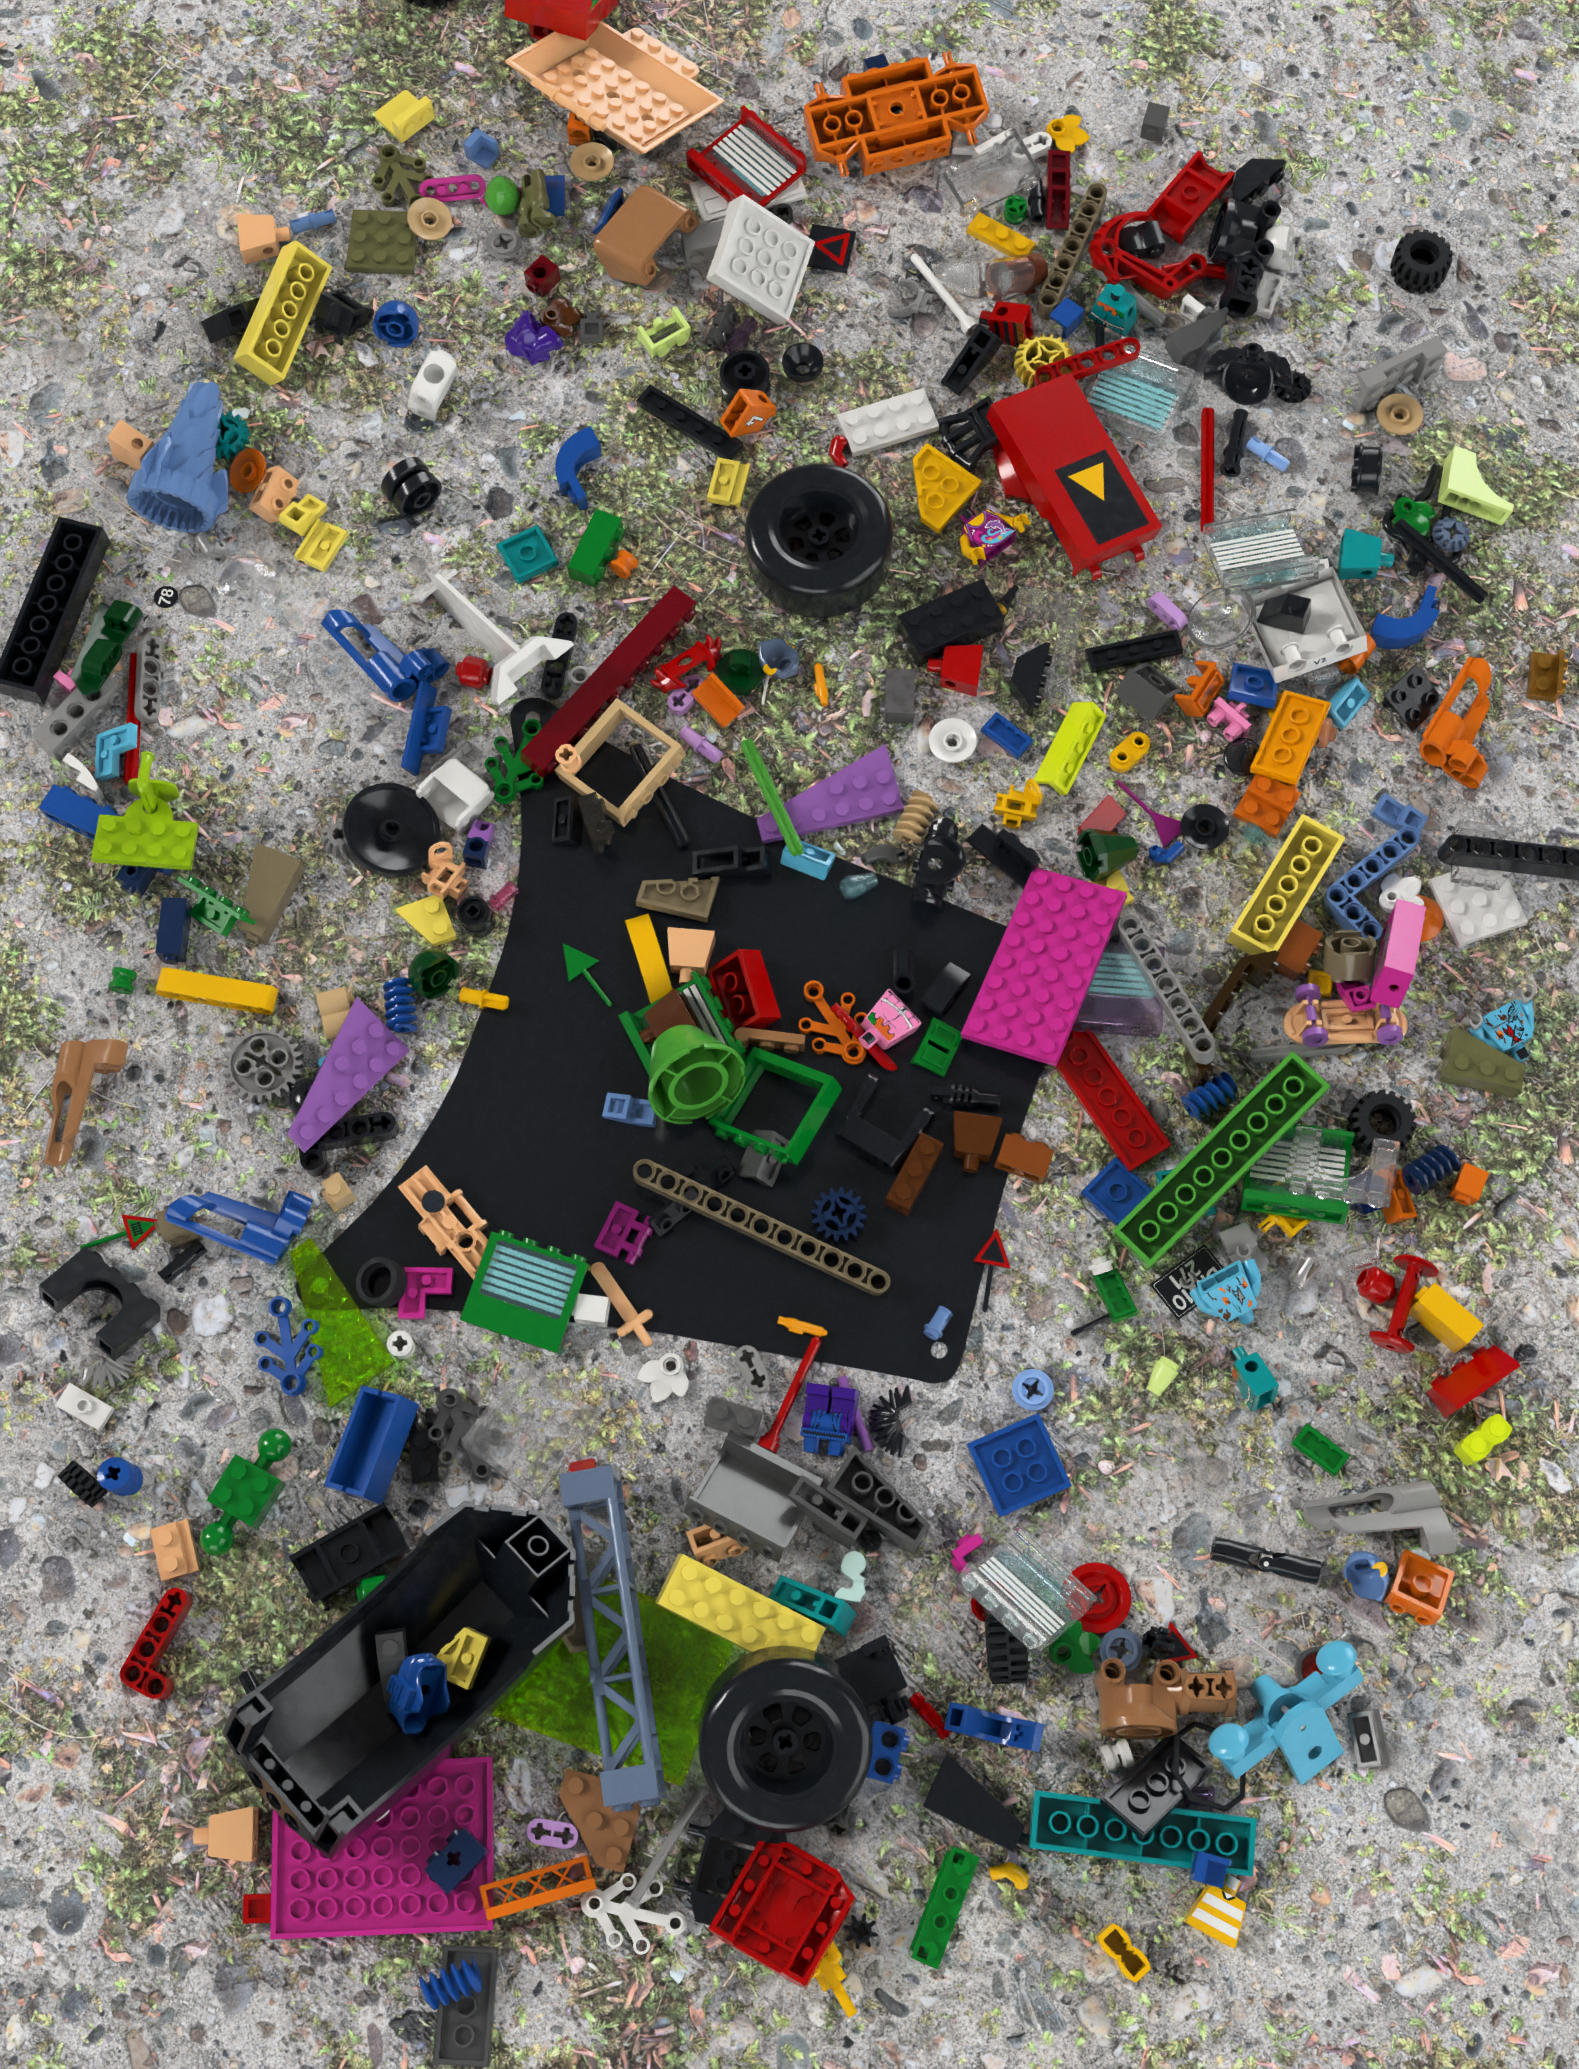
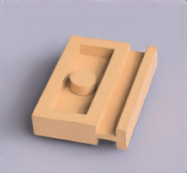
M186 1518L182 1521L150 1529L162 1582L201 1571L190 1519Z

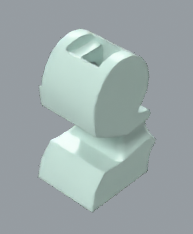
M851 1551L844 1556L841 1563V1574L852 1581L853 1586L850 1589L841 1587L835 1594L836 1598L846 1603L859 1605L861 1599L866 1594L865 1578L860 1576L865 1570L866 1560L860 1552Z

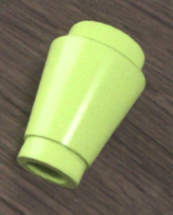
M1161 1356L1159 1361L1156 1360L1146 1389L1160 1397L1162 1392L1179 1374L1177 1371L1180 1366L1170 1359Z

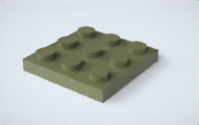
M353 210L346 260L347 272L414 275L418 236L413 233L408 225V212Z

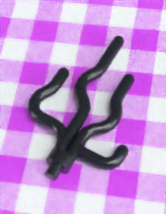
M1435 463L1431 466L1424 490L1415 497L1414 502H1425L1432 495L1440 472L1439 464ZM1399 493L1396 497L1395 502L1401 497H1406V495L1404 493ZM1443 505L1441 520L1446 516L1451 519L1452 507ZM1393 506V508L1385 513L1382 519L1383 529L1389 536L1408 544L1410 547V555L1407 561V567L1410 569L1409 575L1417 577L1419 572L1425 570L1428 560L1393 530L1391 522L1396 517ZM1432 535L1426 538L1432 545L1435 544ZM1463 550L1453 552L1452 556L1447 558L1456 564L1461 559Z

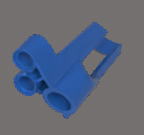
M340 609L328 611L321 622V625L391 701L402 702L409 699L418 689L421 680L431 684L446 674L450 668V663L437 649L422 647L409 654H404L374 625L361 624L348 611ZM346 627H354L374 648L377 654L367 661L340 631Z
M289 1190L279 1213L275 1214L212 1192H207L200 1197L185 1195L178 1198L168 1206L165 1218L169 1223L269 1264L277 1265L286 1254L296 1235L300 1234L313 1199ZM204 1208L243 1224L245 1229L240 1240L194 1222L190 1218L197 1211Z

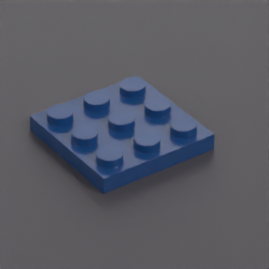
M1039 1413L966 1445L998 1518L1072 1486Z

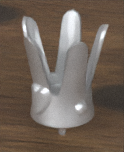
M1299 1253L1294 1270L1291 1271L1287 1282L1293 1286L1291 1292L1293 1293L1295 1289L1305 1291L1308 1282L1323 1266L1318 1268L1316 1266L1311 1267L1314 1261L1311 1257L1304 1264V1260Z

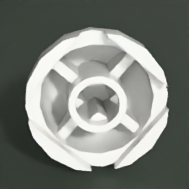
M1293 224L1275 225L1264 234L1263 239L1271 241L1274 245V253L1267 263V267L1277 271H1290V268H1292L1295 254V244H1292L1291 238L1295 237Z

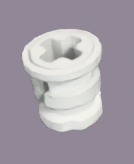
M396 1331L389 1336L387 1340L388 1350L399 1359H408L415 1352V1344L409 1333ZM401 1341H404L407 1345H404L403 1350L400 1351L396 1346H400Z

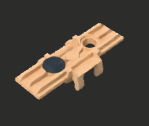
M425 1165L398 1188L422 1216L423 1220L418 1225V1229L423 1235L426 1234L435 1244L439 1255L443 1256L446 1250L449 1249L474 1280L488 1239L481 1231L489 1223L486 1219L482 1220L462 1196L463 1192L461 1189H457L450 1194L428 1166ZM454 1202L473 1224L468 1229L464 1228L448 1208ZM473 1238V1243L470 1247L461 1248L459 1246L463 1239ZM492 1257V1259H491V1260L496 1261V1262L499 1261V1259H496V1258H493V1257Z

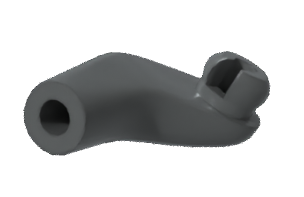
M878 844L863 853L860 858L865 866L876 861L903 865L907 862L909 855L907 850L903 848Z

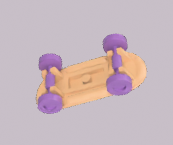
M1311 983L1300 985L1295 989V998L1299 1003L1290 1008L1283 1020V1028L1286 1035L1292 1041L1307 1047H1319L1326 1044L1358 1043L1393 1045L1403 1039L1408 1029L1407 1018L1400 1008L1376 1002V1008L1351 1013L1343 1000L1318 1001L1321 997L1320 988L1318 985Z

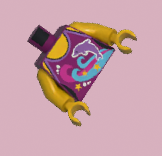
M970 508L966 509L960 515V519L965 523L962 527L960 538L962 555L972 560L973 565L978 564L982 567L1014 543L1015 529H1018L1020 533L1025 531L1023 525L1031 524L1026 514H1019L1016 517H1010L996 512L993 513L989 509H985L979 515H976Z

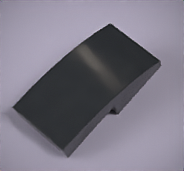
M950 962L928 988L920 1003L942 1015L955 1001L956 994L969 982L971 974Z

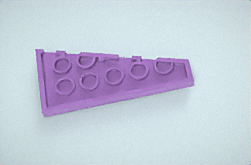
M886 744L783 803L798 836L904 811ZM771 811L757 818L762 844L784 840Z
M358 997L355 998L301 1108L286 1134L304 1153L410 1051Z

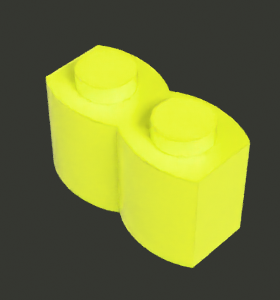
M1495 1414L1481 1422L1473 1433L1461 1439L1453 1452L1466 1466L1472 1465L1486 1457L1492 1450V1447L1507 1439L1512 1431V1427L1501 1414Z

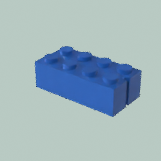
M362 1385L324 1486L347 1496L382 1505L419 1404L401 1395Z

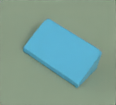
M1358 678L1347 679L1328 701L1331 702V708L1327 717L1331 718L1333 723L1341 729L1346 727L1371 696L1370 692Z
M801 841L804 852L794 857L791 855L787 845L785 846L780 860L782 865L820 880L826 879L836 857L835 853Z

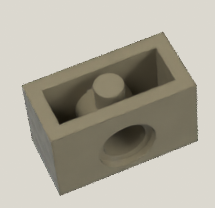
M167 1209L156 1212L158 1220L154 1222L156 1233L173 1248L194 1243L197 1239L199 1241L204 1240L203 1236L167 1222L165 1218ZM195 1213L190 1220L200 1224L199 1217Z

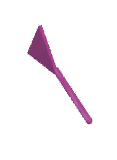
M1116 780V784L1152 817L1162 846L1165 848L1181 832V821L1153 812L1124 783Z

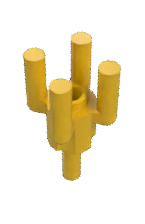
M833 1941L813 1978L817 1980L823 1992L830 1988L832 1989L847 2017L850 2018L858 2011L841 1984V1981L847 1975L839 1963L841 1953Z

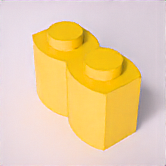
M1109 1922L1095 1935L1100 1949L1106 1955L1114 1958L1117 1969L1127 1979L1137 1983L1151 1969L1146 1956L1139 1949L1132 1946L1129 1936L1120 1926Z

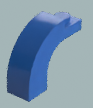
M591 426L576 432L566 440L558 452L555 463L556 478L561 496L567 494L572 504L576 503L580 511L588 508L586 494L577 479V474L586 463L602 457L601 445Z
M1427 586L1418 611L1408 618L1398 619L1378 613L1369 634L1375 641L1376 647L1382 649H1402L1422 640L1431 630L1440 610L1435 609L1438 597H1435L1437 587Z
M950 1702L944 1730L1011 1748L1039 1752L1045 1725L988 1712L969 1705Z

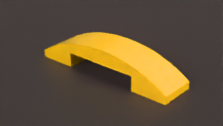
M645 914L625 920L650 1003H653L672 990V986L650 916Z

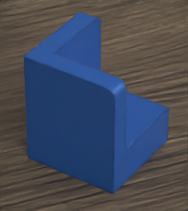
M1066 297L1050 313V318L1063 327L1062 338L1066 340L1082 323L1084 309Z
M1195 1851L1189 1879L1222 1888L1227 1866H1231L1232 1860Z

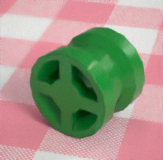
M1019 195L1008 197L1005 202L1004 211L1006 222L1012 225L1023 223L1026 218L1027 209L1025 198Z
M113 968L111 973L113 980L109 982L108 988L116 993L132 994L134 990L132 983L136 980L137 973L126 968Z

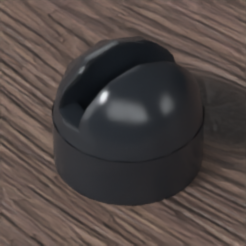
M867 1530L862 1534L861 1546L864 1550L875 1552L881 1547L882 1537L877 1531ZM868 1534L878 1542L876 1546L865 1538Z

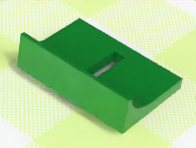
M933 1017L926 1027L910 1064L921 1066L943 1078L962 1039L961 1031ZM928 1041H931L934 1044L946 1049L948 1051L947 1054L929 1045Z

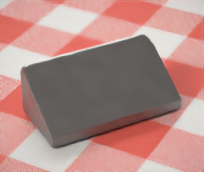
M1379 1709L1347 1713L1357 1768L1363 1769L1389 1765L1390 1761Z

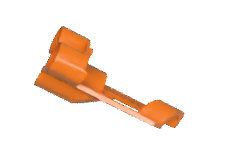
M1468 657L1423 733V739L1419 745V752L1427 763L1436 767L1440 766L1450 777L1471 789L1479 787L1489 769L1484 761L1483 754H1480L1472 743L1491 705L1486 693L1492 678L1491 669L1484 658ZM1471 677L1476 681L1479 692L1462 719L1457 714L1449 712V709L1467 678Z

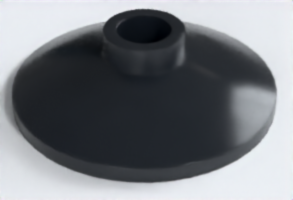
M1198 804L1192 806L1184 813L1180 822V830L1185 841L1192 847L1200 850H1211L1219 847L1226 840L1229 833V821L1224 812L1216 806ZM1204 827L1208 832L1202 833L1199 828Z

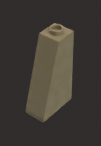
M259 843L255 846L243 907L250 911L249 916L256 920V922L252 925L241 920L240 930L245 936L244 939L256 945L260 942L267 945L306 869L301 860Z

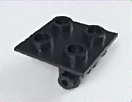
M1415 664L1384 694L1382 705L1386 709L1394 708L1409 730L1413 732L1440 706L1443 699L1418 665Z

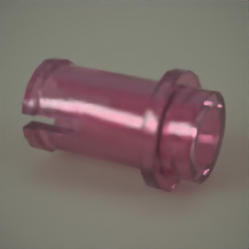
M507 881L495 895L489 896L490 900L488 903L497 912L504 910L505 905L519 893V889L511 881Z

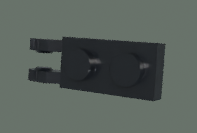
M426 1408L425 1412L427 1429L418 1430V1413H416L411 1430L409 1431L412 1484L440 1482L438 1445L429 1441L427 1436L429 1429L434 1426L432 1408ZM437 1430L431 1432L434 1438H437Z

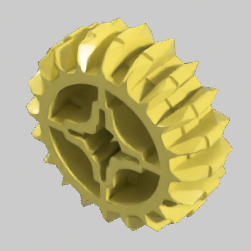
M1043 332L1039 338L1034 334L1031 340L1026 338L1023 344L1019 345L1014 356V370H1016V378H1021V385L1028 383V389L1035 387L1034 376L1035 371L1039 367L1073 356V348H1069L1068 341L1061 343V336L1054 339L1052 333L1049 337H1045ZM1034 354L1036 355V357L1032 358L1031 361H1028V362H1027V360H1028L1032 355H1034ZM1062 367L1060 372L1065 375L1070 372L1072 373V370L1069 367ZM1042 374L1038 377L1042 382L1051 380L1047 374Z

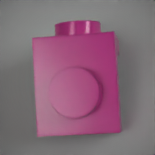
M970 1533L956 1542L959 1547L950 1554L953 1558L950 1560V1563L958 1574L963 1572L967 1576L971 1573V1569L963 1558L984 1543L978 1533L973 1537Z

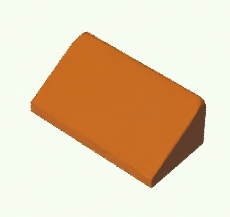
M1401 1169L1384 1170L1371 1177L1387 1224L1418 1217L1409 1190L1403 1181Z

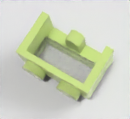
M675 306L672 308L671 318L664 322L661 317L655 318L653 320V328L645 332L642 326L637 327V340L643 344L651 358L657 355L658 357H663L674 345L682 346L687 343L691 327Z

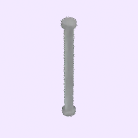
M695 1785V1792L630 1897L627 1896L624 1902L634 1909L638 1910L641 1906L639 1902L704 1797L707 1798L710 1792L702 1786Z

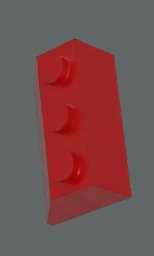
M738 949L707 970L714 995L718 997L724 1008L721 1010L724 1018L728 1017L735 1030L732 1032L734 1037L735 1031L740 1027L763 1029L781 1018L760 950Z
M1483 1345L1471 1354L1474 1358L1467 1364L1462 1360L1451 1368L1453 1374L1447 1378L1442 1374L1430 1383L1433 1388L1426 1393L1442 1415L1447 1418L1521 1365L1497 1346L1493 1345L1486 1349Z

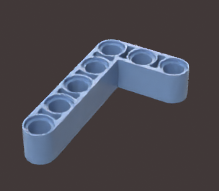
M1413 826L1401 828L1327 889L1322 899V906L1343 930L1359 931L1361 936L1367 939L1368 937L1364 934V931H1369L1374 935L1377 944L1382 936V926L1356 898L1414 851L1421 837L1418 829ZM1402 838H1408L1411 844L1405 843ZM1384 852L1391 853L1394 858H1388ZM1366 867H1373L1376 873L1369 872ZM1348 881H1354L1358 887L1350 886ZM1330 896H1337L1340 902L1333 901ZM1347 913L1354 914L1357 920L1350 919Z

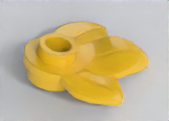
M1066 115L1062 119H1053L1046 127V133L1055 141L1056 147L1059 150L1070 151V154L1074 153L1075 146L1083 145L1090 139V136L1078 127L1081 117L1077 115Z

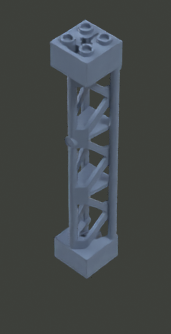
M612 1465L558 1474L562 1504L568 1510L572 1543L576 1550L575 1565L590 1666L589 1675L593 1688L604 1772H599L604 1807L612 1808L613 1812L618 1813L634 1810L633 1804H640V1807L644 1808L661 1805V1799H667V1792L658 1743L624 1508L621 1475ZM607 1507L610 1529L605 1528L584 1511ZM581 1523L587 1524L610 1542V1546L589 1577ZM614 1566H616L618 1584L600 1587ZM620 1594L623 1616L596 1597ZM593 1609H597L623 1630L601 1666ZM628 1652L631 1672L611 1676ZM632 1681L635 1704L612 1688L610 1684ZM605 1696L635 1718V1723L614 1755L612 1753ZM639 1741H641L644 1764L621 1768Z

